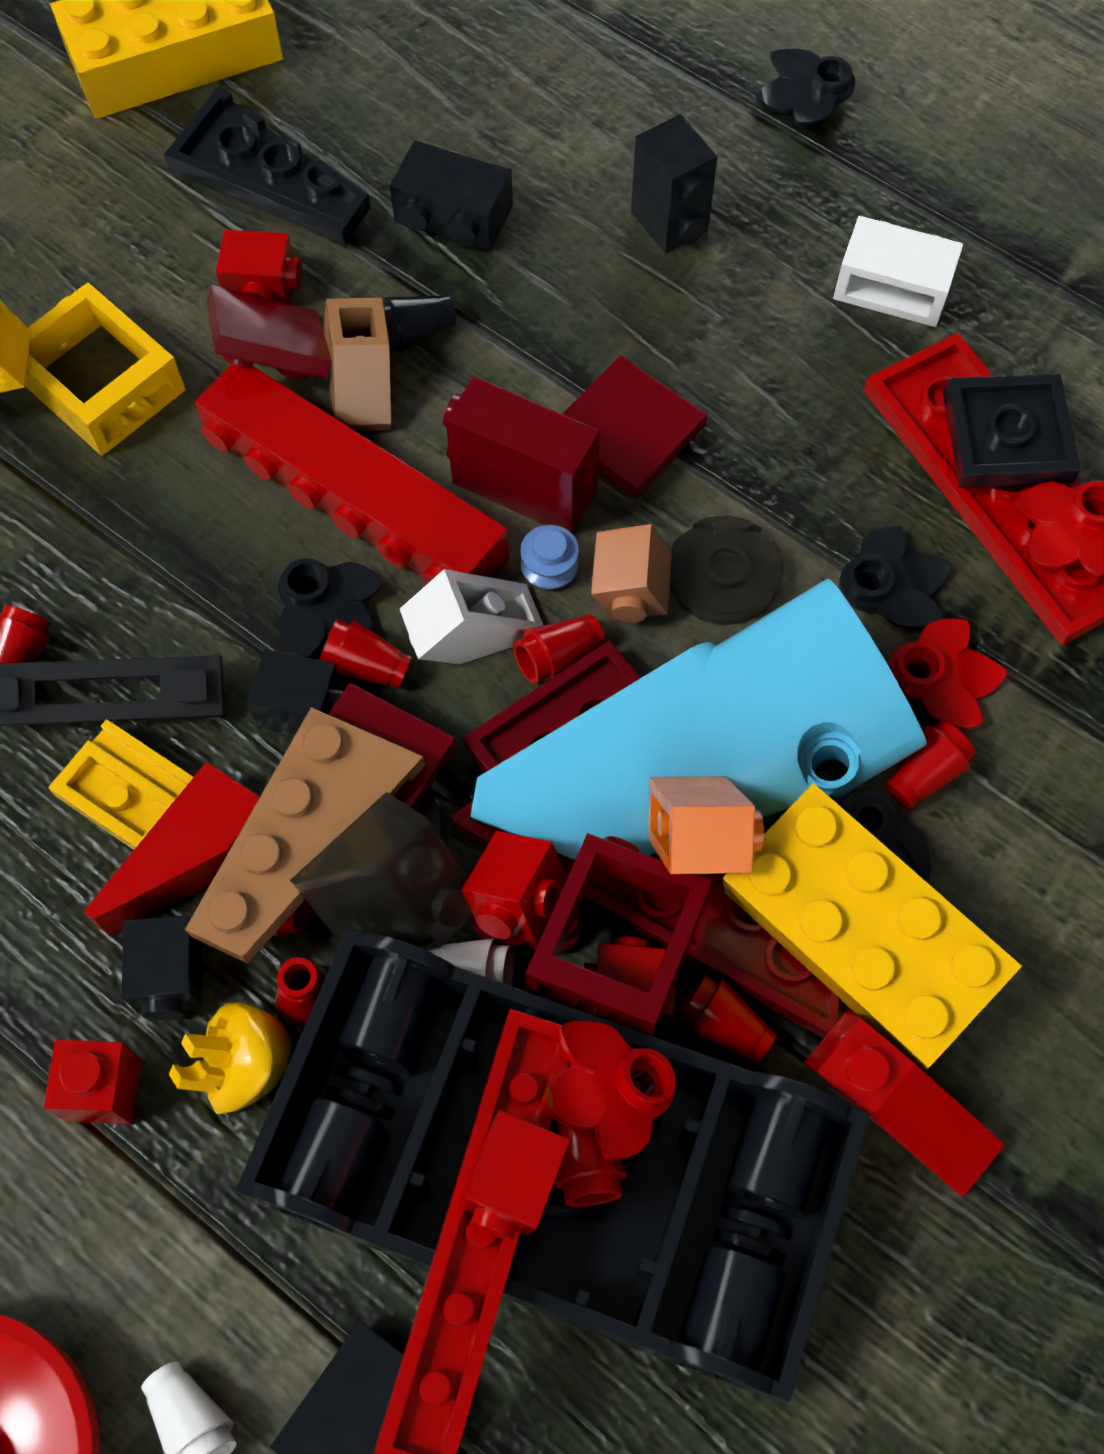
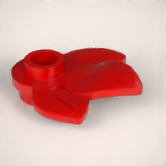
M1049 481L1037 484L1019 494L1013 502V507L1021 515L1037 525L1032 531L1027 545V555L1031 564L1043 569L1056 570L1068 567L1079 560L1081 565L1094 576L1100 577L1104 575L1103 481H1090L1075 489L1058 482ZM1086 509L1094 510V511H1096L1100 516L1093 515V514H1091L1090 512H1088Z
M941 619L928 624L922 631L918 641L907 643L897 648L892 654L888 666L905 697L919 700L931 719L936 722L940 720L947 721L957 729L977 728L983 722L977 700L991 694L1003 682L1007 671L989 657L967 648L970 640V626L967 620ZM907 668H919L924 672L926 678L919 679L908 673Z
M571 1021L561 1025L558 1029V1035L571 1067L564 1069L547 1086L542 1098L544 1108L555 1120L566 1127L577 1130L595 1129L597 1145L605 1160H621L636 1155L650 1141L653 1119L664 1113L672 1103L676 1077L671 1064L662 1054L655 1050L646 1048L631 1049L618 1031L611 1026L591 1021ZM632 1079L640 1083L644 1094L636 1088Z

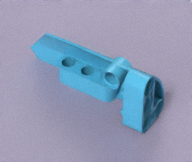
M827 578L720 644L715 645L713 642H705L688 649L477 777L470 817L511 834L552 841L558 854L574 861L587 833L602 839L607 836L625 839L635 845L640 853L652 857L658 854L648 840L650 777L726 776L755 805V811H760L762 818L765 819L786 812L813 783L839 804L847 795L857 791L859 785L927 745V742L904 693L873 639L838 587ZM827 760H838L848 767L847 773L836 781L820 779L814 772L818 765Z

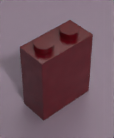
M473 376L462 395L455 394L450 399L443 416V425L447 429L448 438L446 456L450 459L452 483L541 524L563 527L573 535L597 494L600 430Z

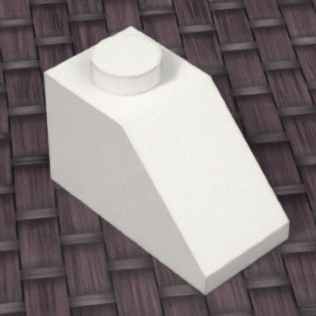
M446 569L441 571L400 608L417 658L445 663L463 664L512 648L514 641L522 638L525 629L543 625L527 584Z

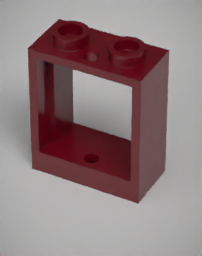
M587 833L525 973L526 992L655 1037L706 908L712 879L706 878L701 874H670L661 860L640 853L635 845L625 839L615 836H607L602 839ZM594 872L683 905L649 993L558 958Z

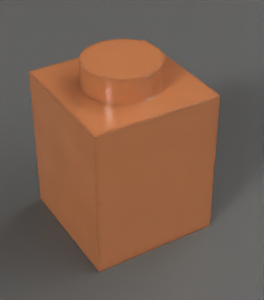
M652 524L596 533L591 595L613 621L637 623L649 616L668 614L672 552Z

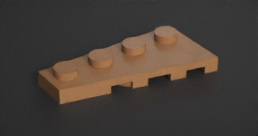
M311 707L186 926L185 931L191 937L243 962L249 963L305 900L304 894L326 870L330 872L346 855V847L368 823L373 824L390 806L389 800L407 780L411 782L425 767L423 756Z

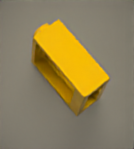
M88 282L70 296L63 298L56 307L28 327L32 332L24 386L101 456H104L186 390L175 358ZM102 326L133 353L139 361L83 403L45 368Z

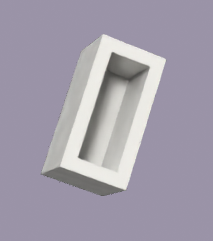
M858 216L841 265L833 299L936 327L949 292L963 243L900 227L885 221Z

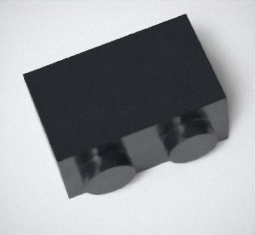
M681 114L635 137L631 213L664 253L682 244H691L708 232L718 156Z
M414 140L390 184L394 222L405 225L415 231H425L451 239L460 245L491 251L513 207L512 169Z

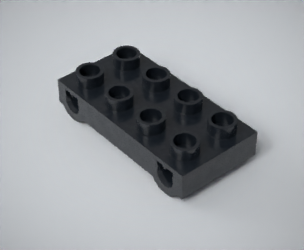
M346 928L235 1191L251 1202L429 1270L509 1010L513 1009L560 1025L571 1021H591L611 1026L618 1031L631 1049H652L662 1054L669 1061L676 1077L672 1103L664 1113L653 1119L651 1137L648 1144L636 1155L621 1159L627 1173L626 1178L621 1180L622 1197L611 1202L593 1206H567L564 1202L563 1190L557 1189L554 1181L537 1229L528 1236L523 1233L519 1235L502 1298L775 1403H790L870 1113L853 1108L839 1098L805 1083L781 1076L752 1072L456 967L447 960L410 943L382 935L363 934ZM632 1079L636 1088L644 1094L640 1083ZM553 1118L549 1131L557 1134V1120Z

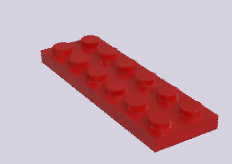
M957 332L867 377L863 389L865 394L1059 644L1063 646L1103 624L1104 575L1100 577L1094 576L1081 565L1079 560L1068 567L1050 570L1034 566L1028 559L1027 545L1031 533L1037 525L1021 515L1013 507V502L1019 494L1035 485L959 488L942 391L947 378L993 376ZM1077 478L1074 483H1061L1073 489L1082 485ZM1086 509L1091 514L1100 516L1096 511Z

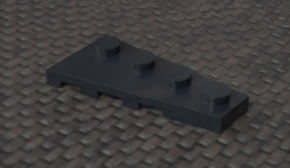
M220 85L164 153L169 170L344 245L371 208L369 194L322 159L316 161L302 152L300 143L287 134L281 137L266 126L263 116L250 107L244 110L233 101L232 94Z

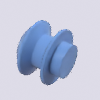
M543 525L534 528L524 537L520 549L521 569L529 583L541 589L553 590L564 587L573 580L578 570L579 548L575 537L568 530L556 525Z

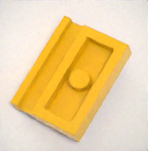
M106 719L101 725L103 730L93 742L88 740L48 788L55 797L134 850L193 779V776Z

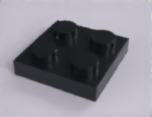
M1060 373L947 378L942 392L959 488L1035 485L1049 481L1074 483L1081 469Z

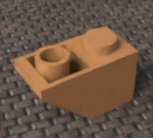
M382 298L326 299L323 333L331 359L327 377L333 417L354 431L390 430V354Z

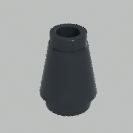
M447 294L441 296L385 297L383 299L389 348H394L398 352L440 333L446 328L454 327L456 324L454 305Z

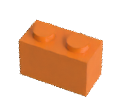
M726 776L650 777L648 840L670 874L752 873L753 851H761L763 846L764 825L762 814L760 811H755V805Z

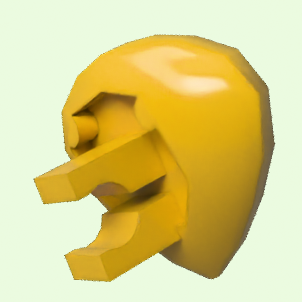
M244 1002L225 1003L209 1021L206 1035L185 1033L181 1044L190 1058L203 1057L204 1061L198 1060L188 1067L172 1065L169 1076L178 1089L207 1092L208 1099L216 1114L236 1112L255 1103L276 1087L292 1058L293 1042L284 1025L266 1011Z

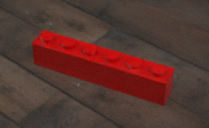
M231 364L194 402L203 425L201 433L213 447L221 452L230 450L244 459L246 465L258 477L269 481L271 478L275 479L287 487L291 496L302 506L308 509H313L316 506L331 516L335 525L346 535L355 539L359 536L363 537L376 546L378 552L386 561L398 568L407 566L422 576L426 585L444 569L492 578L509 558L508 529L254 366L239 367Z

